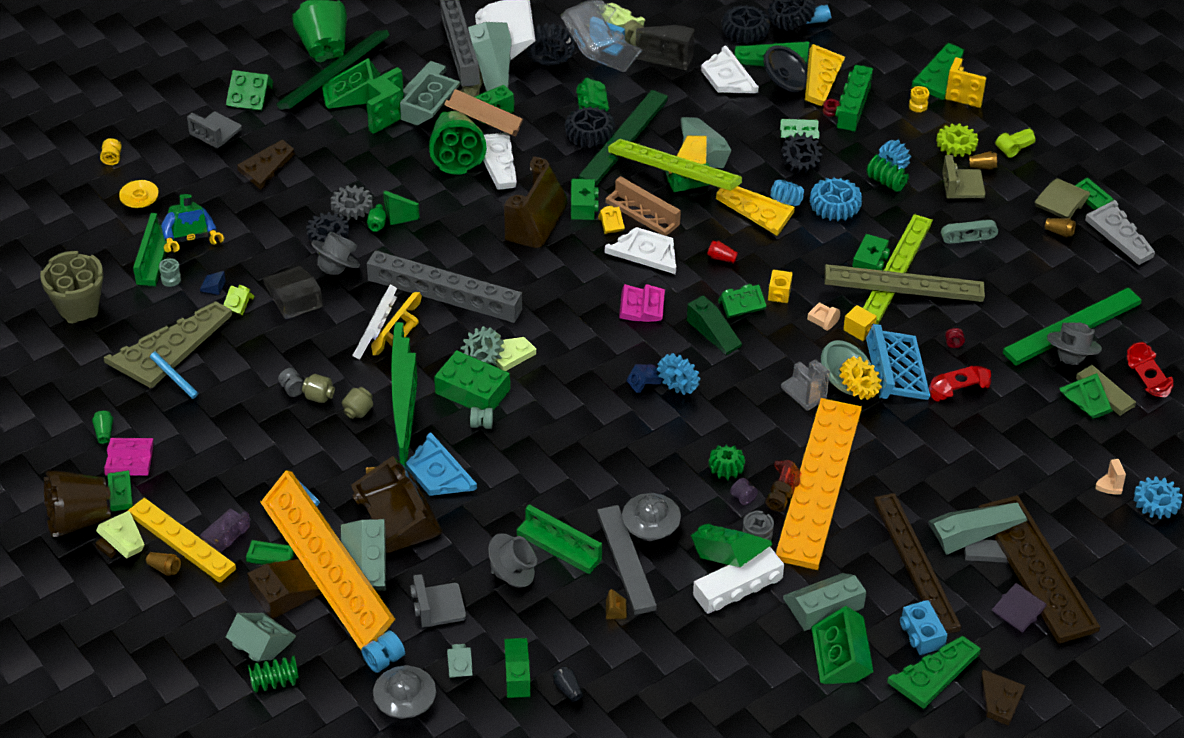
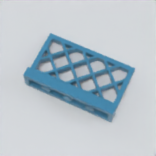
M873 324L866 337L871 363L875 366L874 371L879 372L880 374L877 377L882 379L879 383L882 386L878 393L879 398L887 399L890 394L928 400L930 392L916 336L882 331L881 325ZM884 338L889 339L893 342V344L890 345L888 342L884 340ZM902 341L910 342L911 347L909 348ZM898 346L900 349L904 351V353L901 354L894 347ZM888 352L892 353L897 358L894 360L888 355ZM909 355L915 360V362H911L905 356ZM902 361L908 367L905 369L898 362ZM892 366L900 372L899 375L891 370ZM912 369L919 377L916 378L909 371ZM905 376L911 381V383H907L901 377ZM895 382L899 383L904 389L896 388ZM916 385V386H918L922 391H917V390H916L914 387H912V386Z

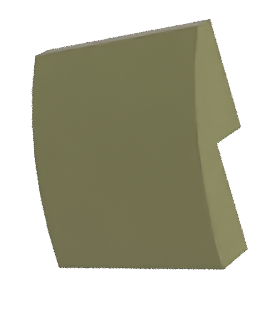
M1057 178L1040 194L1035 201V205L1061 218H1071L1077 208H1082L1090 196V192Z

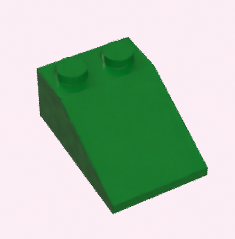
M369 58L322 85L325 104L328 109L367 104V101H369L368 82L380 76V72Z

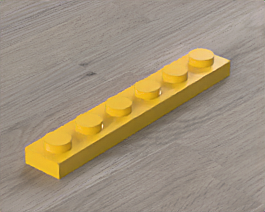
M143 498L128 510L135 521L219 583L236 570V566L232 561L146 498Z

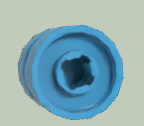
M390 630L378 637L377 642L373 640L362 647L361 650L366 663L376 673L389 666L390 662H395L405 655L402 642Z

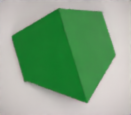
M388 191L383 192L384 208L390 225L413 221L419 218V204L417 202Z

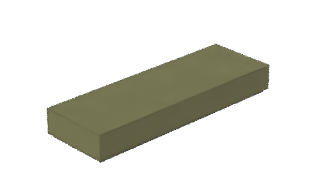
M1093 365L1077 373V380L1096 373L1098 374L1111 408L1119 416L1135 407L1136 401Z

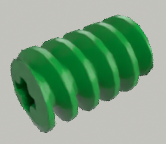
M875 155L869 162L866 170L868 177L874 178L875 181L886 185L895 192L901 191L908 181L909 174H905L904 168L899 169V166L896 164L892 167L893 163L891 161L886 163L885 158L880 160V155Z
M294 656L291 657L290 663H288L285 657L282 658L281 665L274 659L272 667H270L267 661H264L262 669L258 663H255L254 670H251L248 665L251 685L255 693H258L260 685L264 691H267L268 684H271L273 689H276L278 682L285 688L287 680L290 681L292 686H295L296 679L298 678Z

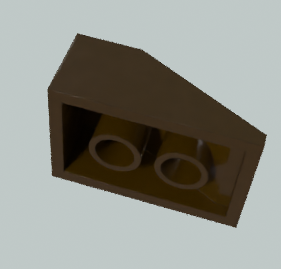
M299 559L267 563L247 573L250 591L271 619L323 594Z

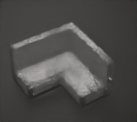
M816 359L809 363V369L803 363L798 362L794 365L793 377L781 383V388L809 411L820 403L821 398L827 399L830 371Z

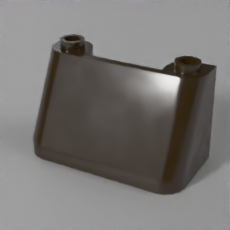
M534 156L530 162V170L533 172V187L527 197L513 195L506 201L504 205L505 240L537 248L545 244L567 206V196L549 162Z
M394 456L351 485L354 491L352 495L358 505L363 504L367 508L372 520H385L386 552L397 551L435 538L442 533V529L415 478Z

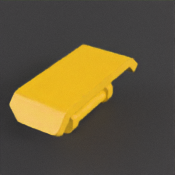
M420 292L411 294L379 333L376 340L372 342L371 349L373 355H379L383 351L385 341L393 346V334L389 330L400 317L406 321L404 337L419 323L418 319L406 310H415L422 298Z

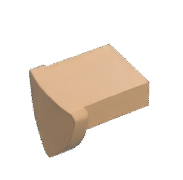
M818 303L808 313L807 319L828 331L838 322L840 310Z
M1119 459L1110 460L1108 474L1099 479L1096 483V490L1108 494H1122L1126 473Z

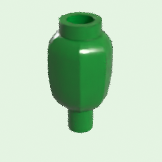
M377 204L368 214L367 224L370 230L374 232L383 229L385 225L386 212L381 204Z

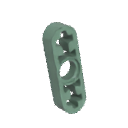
M993 220L949 224L941 230L943 240L948 244L987 240L994 238L998 234V228ZM971 229L974 230V231H973L972 233H970V234H965L966 231H968V230H971Z

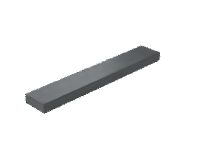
M619 506L598 509V518L634 615L655 611V600L630 534L623 524Z

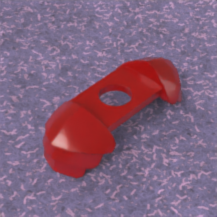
M1145 342L1134 343L1127 350L1129 367L1136 370L1147 388L1145 390L1154 396L1167 397L1173 387L1174 381L1172 376L1165 377L1154 361L1156 353L1152 351L1150 346L1146 345ZM1149 370H1154L1157 372V375L1154 378H1147L1145 373Z
M969 366L940 374L933 378L929 385L930 397L937 402L940 399L945 400L947 397L953 396V390L977 383L981 388H988L991 384V371L981 366ZM957 375H963L967 378V380L965 382H959L955 379V377Z

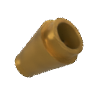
M990 151L970 156V168L988 170L997 168L996 153Z
M1047 218L1045 230L1066 238L1068 236L1072 237L1075 232L1076 222L1071 221V218Z
M150 552L146 558L147 565L167 576L175 575L181 566V561L175 554Z

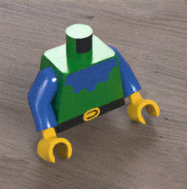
M189 194L180 195V205H174L169 208L168 214L161 225L164 240L167 241L164 246V250L167 253L171 252L170 245L173 247V252H177L179 250L177 242L208 237L209 233L211 234L209 240L213 245L216 244L215 236L218 237L220 242L224 240L221 233H216L217 228L207 211L197 203L192 202V196Z

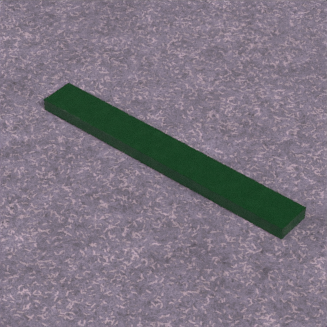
M376 31L276 103L278 108L290 109L388 38V31Z
M651 90L582 171L579 179H595L596 187L621 157L609 153L608 146L619 139L634 142L666 104L668 96Z

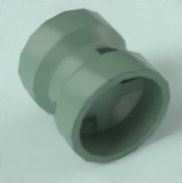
M168 258L159 264L161 281L165 286H176L181 281L179 263L175 259Z
M471 407L470 427L478 428L483 426L485 429H492L493 408L480 410L478 407Z

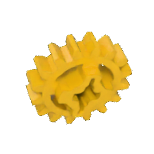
M853 356L842 364L843 366L839 369L842 373L839 377L844 379L842 384L847 385V391H853L854 397L858 394L861 400L863 398L869 400L879 393V390L882 388L879 383L882 379L878 378L877 375L880 373L874 371V365H868L867 359L863 362L861 357L856 359Z

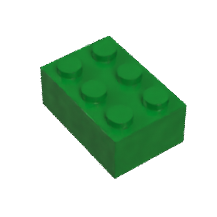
M457 350L434 376L435 394L470 409L471 407H478L480 410L493 408L494 411L510 391L509 372Z

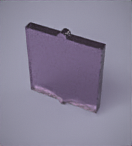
M1016 583L1006 594L1002 595V599L994 606L992 611L1023 632L1033 621L1037 620V616L1047 605Z

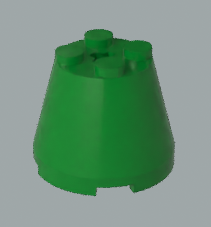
M307 0L300 4L301 8L296 13H293L292 20L294 28L310 56L315 58L316 62H324L326 59L343 56L347 13L344 4L339 0L336 2L331 0Z
M457 111L443 112L436 120L430 138L429 152L431 159L440 170L446 173H467V170L472 169L477 164L480 165L486 155L487 144L485 136L481 129L467 115Z

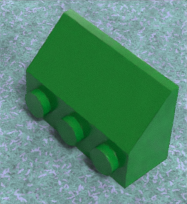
M710 524L700 526L698 531L691 535L700 558L735 567H742L772 545L770 540Z
M844 606L812 626L821 683H853L873 673L865 622L862 615Z

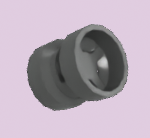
M287 368L280 373L278 382L285 388L289 396L296 397L303 393L302 386L304 380L299 377L298 372L294 368Z

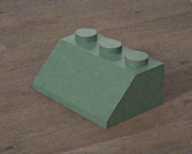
M427 71L400 102L401 120L419 125L432 118L453 94L454 89L460 86V81Z
M359 520L342 524V544L374 590L386 591L385 520Z
M841 573L783 595V599L804 631L844 606L854 611L864 608L866 590L855 575Z

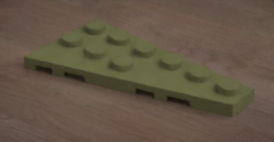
M214 302L196 311L194 316L186 320L184 318L177 320V324L169 328L165 326L139 339V343L131 347L125 346L120 349L119 353L113 356L111 354L105 356L104 362L152 389L167 375L150 358L153 352H157L174 369L232 316V310L218 302Z

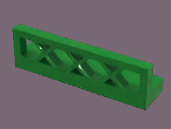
M151 213L133 267L136 285H157L160 275L159 264L165 259L167 253L164 250L167 241L164 240L162 227L158 223L157 213Z
M531 505L526 507V520L517 529L518 536L524 537L530 543L587 574H590L601 562L602 543Z

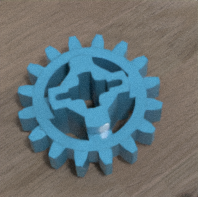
M672 353L670 356L666 354L658 363L657 371L661 372L658 376L664 379L663 384L667 383L669 389L674 388L676 393L681 391L685 395L686 393L691 394L698 387V382L701 380L697 376L699 371L693 369L695 365H690L688 359L683 360L681 355L676 357Z
M1155 476L1153 481L1147 477L1145 482H1139V486H1136L1134 501L1137 502L1136 507L1143 508V514L1149 512L1151 518L1154 515H1157L1159 519L1162 518V515L1170 518L1171 513L1176 515L1178 509H1180L1183 495L1179 493V487H1173L1174 482L1168 484L1166 483V478L1159 481L1158 477Z

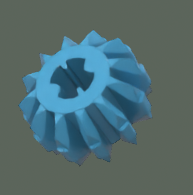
M899 140L888 141L879 149L880 153L878 155H880V158H885L886 163L891 161L893 163L892 167L896 164L899 166V169L906 168L910 163L909 149H906L905 143L901 144Z
M777 180L772 186L770 195L774 200L783 204L798 206L803 200L804 189L792 182Z

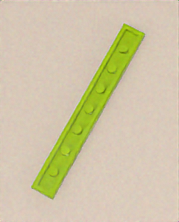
M619 139L608 146L609 153L729 191L742 183V177L623 139Z
M913 215L883 271L907 272L932 225L931 219ZM872 290L863 309L877 316V325L895 292Z

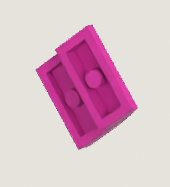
M624 284L619 318L645 322L661 321L663 318L665 289L647 284L644 289Z
M111 438L107 448L108 458L104 467L105 475L122 471H129L130 475H148L153 453V438Z

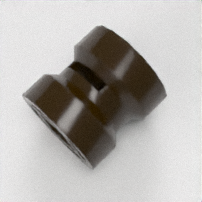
M776 481L772 484L771 493L767 495L765 503L770 509L781 512L786 509L787 500L791 497L793 490L788 484Z

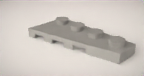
M1115 200L1086 215L1085 221L1138 265L1154 257L1155 251L1146 239L1136 232V226L1133 223L1130 224L1127 220V215L1123 210L1120 211Z

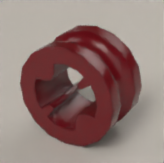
M835 99L825 100L823 103V113L830 117L835 116L837 106H840L839 102Z
M952 328L945 333L946 342L949 347L958 348L965 343L964 334L961 329Z

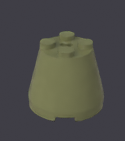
M78 251L64 252L52 257L49 260V264L41 271L40 278L45 292L59 314L68 323L72 324L95 317L98 314L104 275L101 262L93 255L78 254Z

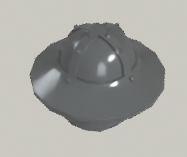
M329 232L325 242L313 240L311 243L317 250V254H319L317 265L326 274L339 275L348 267L359 268L360 266L359 262L349 255L350 252H355L357 245L349 239L343 238L334 232Z
M1062 323L1061 332H1051L1047 335V340L1057 348L1060 361L1065 364L1078 365L1084 361L1086 356L1099 354L1102 351L1101 346L1093 341L1095 330L1090 329L1088 325L1083 323Z
M646 493L640 494L627 502L622 512V520L630 533L644 541L651 542L671 535L679 527L681 514L679 507L672 499L661 494Z
M505 533L496 534L490 540L488 547L491 560V574H495L499 579L506 581L512 586L518 588L527 587L533 581L535 574L534 566L538 560L534 550L524 537H513Z
M394 667L384 672L376 681L373 689L374 702L380 711L390 717L400 719L416 717L426 712L433 704L436 696L435 682L427 672L418 667Z

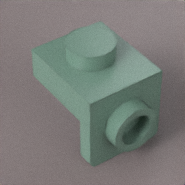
M465 644L452 645V649H447L449 678L472 676L471 648H466Z

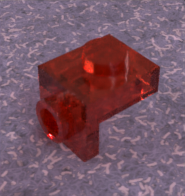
M790 460L775 461L774 466L781 474L779 481L788 484L794 492L795 487H798L800 484L802 473L796 464Z

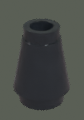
M568 666L560 668L553 674L554 684L572 702L579 700L583 696L575 673Z

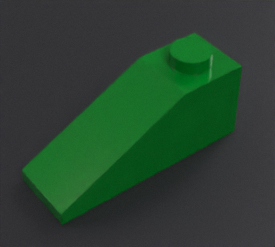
M527 638L504 639L507 698L530 697Z

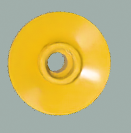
M136 180L123 186L119 197L121 202L128 207L142 208L155 202L159 193L157 186L152 182Z

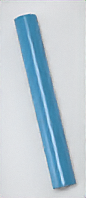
M153 352L150 355V358L192 399L198 395V392L157 352Z

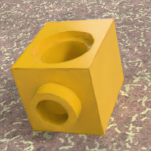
M772 271L769 285V301L788 303L793 272Z

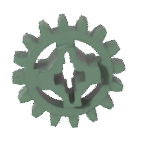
M482 326L481 331L475 328V333L469 332L468 336L470 338L463 340L466 345L462 346L461 350L466 355L496 366L495 360L501 359L502 357L499 353L504 351V348L500 346L504 343L500 339L501 335L492 328L487 329Z

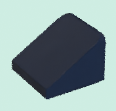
M221 271L207 275L200 291L219 295L226 282L225 272Z

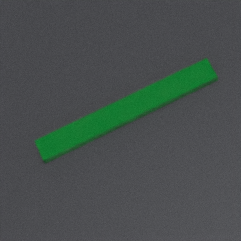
M1126 288L1005 347L1003 354L1015 366L1055 347L1047 340V335L1051 332H1061L1062 323H1083L1092 329L1140 305L1142 299L1130 288Z

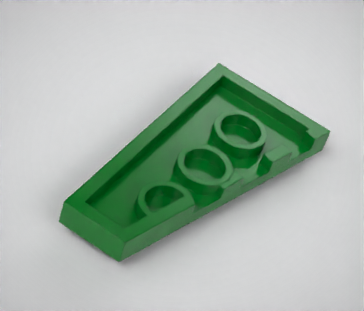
M809 42L736 46L735 57L740 64L764 66L763 57L765 52L772 46L781 45L795 51L807 64Z
M948 43L913 80L912 87H925L929 90L930 95L944 100L949 71L955 58L962 59L964 49Z
M961 636L941 647L939 652L923 657L921 662L905 667L903 672L897 675L889 676L887 683L924 709L980 654L981 648L964 636Z

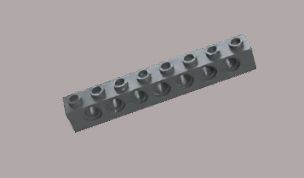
M440 0L441 17L461 86L471 87L480 84L479 64L459 0Z
M376 250L367 262L368 280L386 286L391 284L397 289L410 293L420 292L424 297L515 323L522 311V292Z

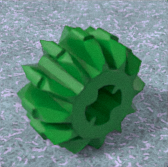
M727 444L724 447L717 446L716 450H712L709 459V468H711L712 474H717L719 479L726 477L727 481L729 477L736 479L738 474H742L745 465L742 450H736L735 445L728 447Z

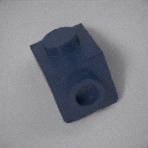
M635 364L627 378V382L636 393H640L645 384H661L663 378L658 376L660 372L657 371L656 366L652 364Z

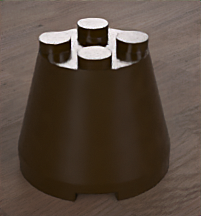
M56 470L46 471V476L48 477H44V504L47 516L50 518V520H47V525L52 537L64 536L110 519V508L107 506V500H110V489L106 487L104 477Z

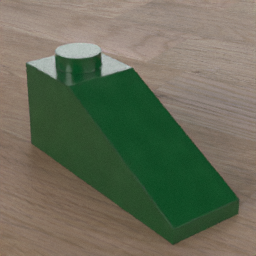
M704 295L688 304L687 322L725 355L742 347L741 341L721 312Z

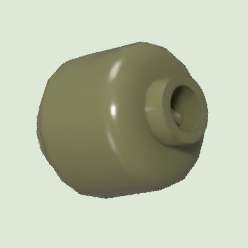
M312 374L304 380L302 392L305 393V397L308 400L325 403L329 398L333 397L335 387L332 386V380L329 377Z
M362 387L351 389L342 400V405L345 409L343 412L352 419L354 417L363 418L373 406L372 394Z

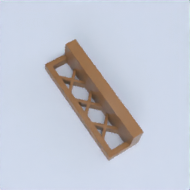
M454 89L450 101L446 100L444 104L513 136L517 135L523 119L456 89Z
M621 176L616 180L615 191L606 197V203L613 207H620L621 212L661 235L667 236L680 225L681 210ZM619 196L625 201H616L614 199ZM628 206H636L640 210H631ZM643 215H652L655 218L647 219ZM666 223L669 226L667 228H663L659 226V224Z

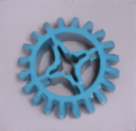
M833 177V179L826 178L825 181L820 180L810 192L812 211H816V215H822L823 219L829 218L830 221L832 219L837 221L843 219L846 221L847 217L852 218L853 215L858 213L862 204L859 187H856L855 183H850L849 179L846 181L842 180V177L840 179Z

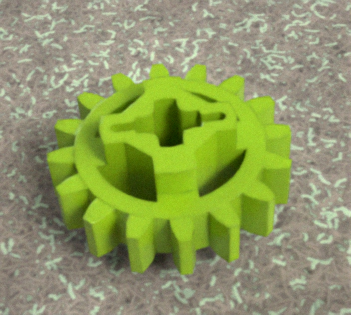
M953 123L950 127L945 125L944 129H940L937 134V146L941 147V151H947V155L954 154V157L959 154L964 157V153L971 155V151L975 152L978 144L977 133H974V129L968 130L967 125L964 127L961 124L954 126Z

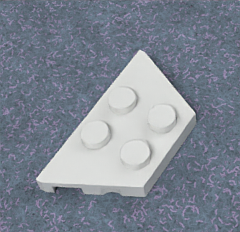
M727 46L722 48L721 53L718 55L714 54L710 60L701 65V71L717 92L758 93L757 84Z
M636 227L628 234L619 237L617 243L605 246V253L673 274L676 273L674 243L671 237Z

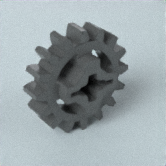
M348 185L346 189L339 188V192H334V196L331 197V209L334 210V214L338 213L340 217L346 216L347 220H350L351 217L357 220L358 216L364 218V213L369 214L370 209L373 208V198L369 190L364 191V187L357 189V185H354L353 188H350Z

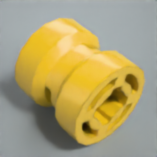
M922 86L914 87L910 94L909 108L914 112H924L928 107L929 90Z
M106 139L103 142L100 159L104 164L115 165L119 162L122 146L118 140Z

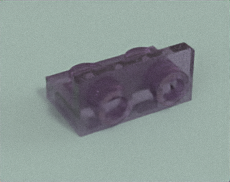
M230 508L200 534V539L221 553L226 547L231 546L236 538L248 530L250 527L249 514L246 511L239 514Z

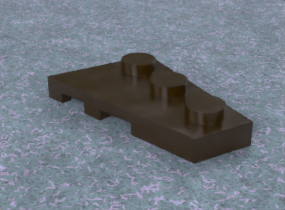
M280 140L239 163L237 169L259 189H262L267 179H271L275 175L274 172L278 168H282L294 156V148L284 140Z

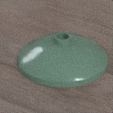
M841 340L832 341L824 347L821 353L823 371L828 380L837 389L846 394L853 395V391H847V385L842 384L844 379L839 377L842 373L839 369L848 358L850 359L853 356L856 359L861 357L863 362L866 359L868 360V358L851 343Z

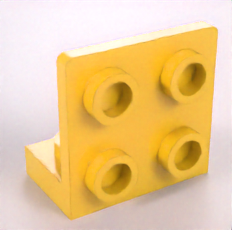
M955 58L949 71L945 99L980 108L986 77L964 72V67H962L963 59Z

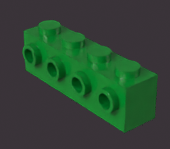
M855 65L853 72H849L847 81L849 83H845L844 94L840 98L839 105L841 106H837L835 117H838L837 128L856 131L871 87L873 68Z

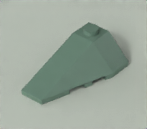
M483 22L468 27L486 91L503 84L508 88L512 39L507 22Z
M682 117L683 142L687 135L707 136L706 163H709L710 167L724 168L731 152L725 138L699 118Z
M1018 503L949 512L928 522L947 555L1027 521V518Z

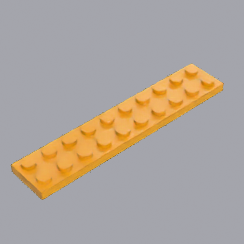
M820 399L776 551V555L783 563L818 570L862 406Z
M286 470L263 498L261 504L362 650V647L373 640L377 642L378 637L385 633L395 618L291 471Z

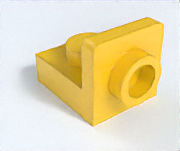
M607 206L600 210L598 218L602 221L605 234L624 231L620 207Z

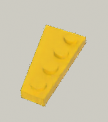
M814 44L811 46L805 100L819 106L823 105L845 59L844 56Z
M738 186L731 191L720 188L716 193L717 200L777 236L794 213L793 206L783 204Z

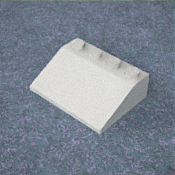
M530 0L498 1L488 4L475 14L476 24L483 22H507L512 39L510 60L535 42Z

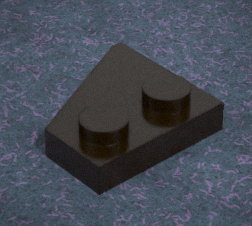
M983 670L981 681H983L984 686L983 694L986 701L987 717L1010 725L1024 693L1025 685Z

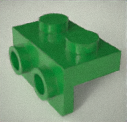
M586 77L576 90L579 108L582 109L583 106L585 108L590 106L592 108L599 107L600 110L605 109L607 112L609 106L605 85Z

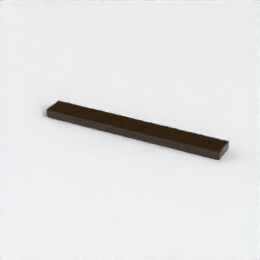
M892 493L875 497L874 503L922 602L929 600L947 634L959 632L961 625L896 494Z

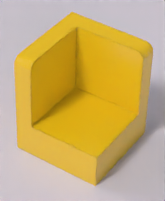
M857 305L845 316L844 331L864 341L873 324H876L877 316Z

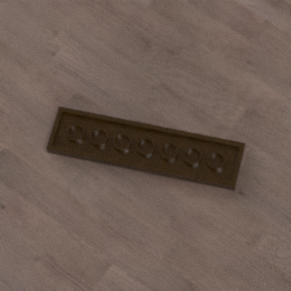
M1019 496L979 505L978 508L1018 503L1025 514L1027 521L992 536L1007 557L1009 564L1058 644L1098 633L1100 625Z

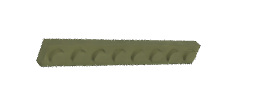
M827 264L824 270L825 285L983 302L985 297L984 282Z

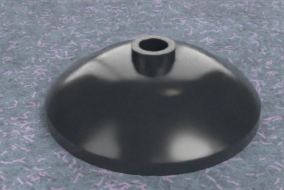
M781 45L770 47L764 54L763 62L771 80L784 90L791 92L804 91L807 83L808 65L803 58L788 47Z

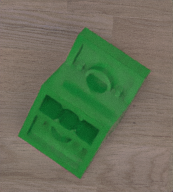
M398 67L368 82L369 131L373 134L401 119L400 102L404 99L402 70Z

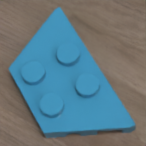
M432 433L427 435L426 442L423 446L417 448L415 455L411 456L406 463V469L429 496L474 491L477 489V483Z

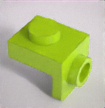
M239 285L238 288L231 286L223 305L231 309L233 313L243 316L249 299L253 300L255 296L245 286Z

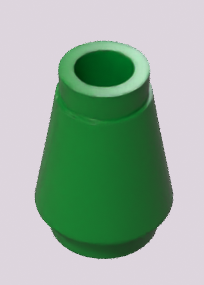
M98 411L92 419L97 441L101 444L110 442L114 419L108 411Z

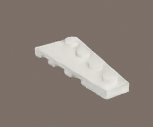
M496 133L484 135L487 150L483 162L497 189L516 188L517 181L515 167L513 166V154L511 153L510 134Z
M391 284L353 354L359 360L371 339L376 340L397 298L394 296L397 288Z

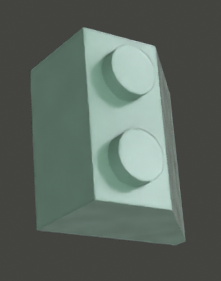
M237 613L226 635V638L233 642L232 645L235 648L249 653V657L257 662L272 660L296 637V635L264 613Z

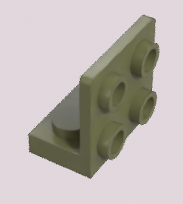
M945 155L942 173L946 197L985 198L981 170L957 169V163H954L953 155Z

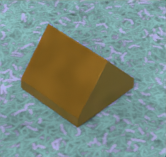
M609 590L606 599V619H625L626 599L614 590Z

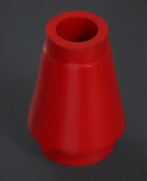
M719 240L718 242L712 241L707 253L708 256H711V259L731 263L735 262L738 252Z

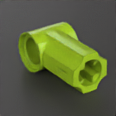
M1029 128L1012 135L1003 133L997 138L995 145L1007 157H1013L1021 148L1034 144L1036 138L1034 132Z

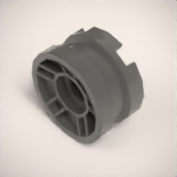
M763 511L750 512L744 518L743 532L771 540L774 526L773 518L769 514H763Z

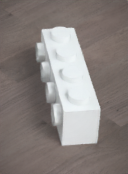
M768 547L742 567L728 565L694 581L693 596L707 614L720 610L733 601H739L752 592H758L763 587L780 581L783 578L784 563L771 547Z

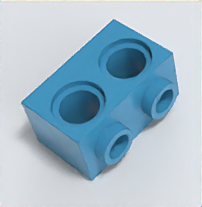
M929 600L903 607L900 624L903 630H906L909 634L910 643L913 648L916 647L919 655L937 651L946 645L947 633Z

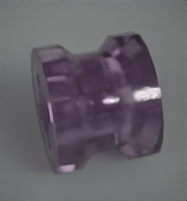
M741 478L734 483L730 493L732 496L738 497L742 505H748L756 498L758 490L755 486H750L746 478Z

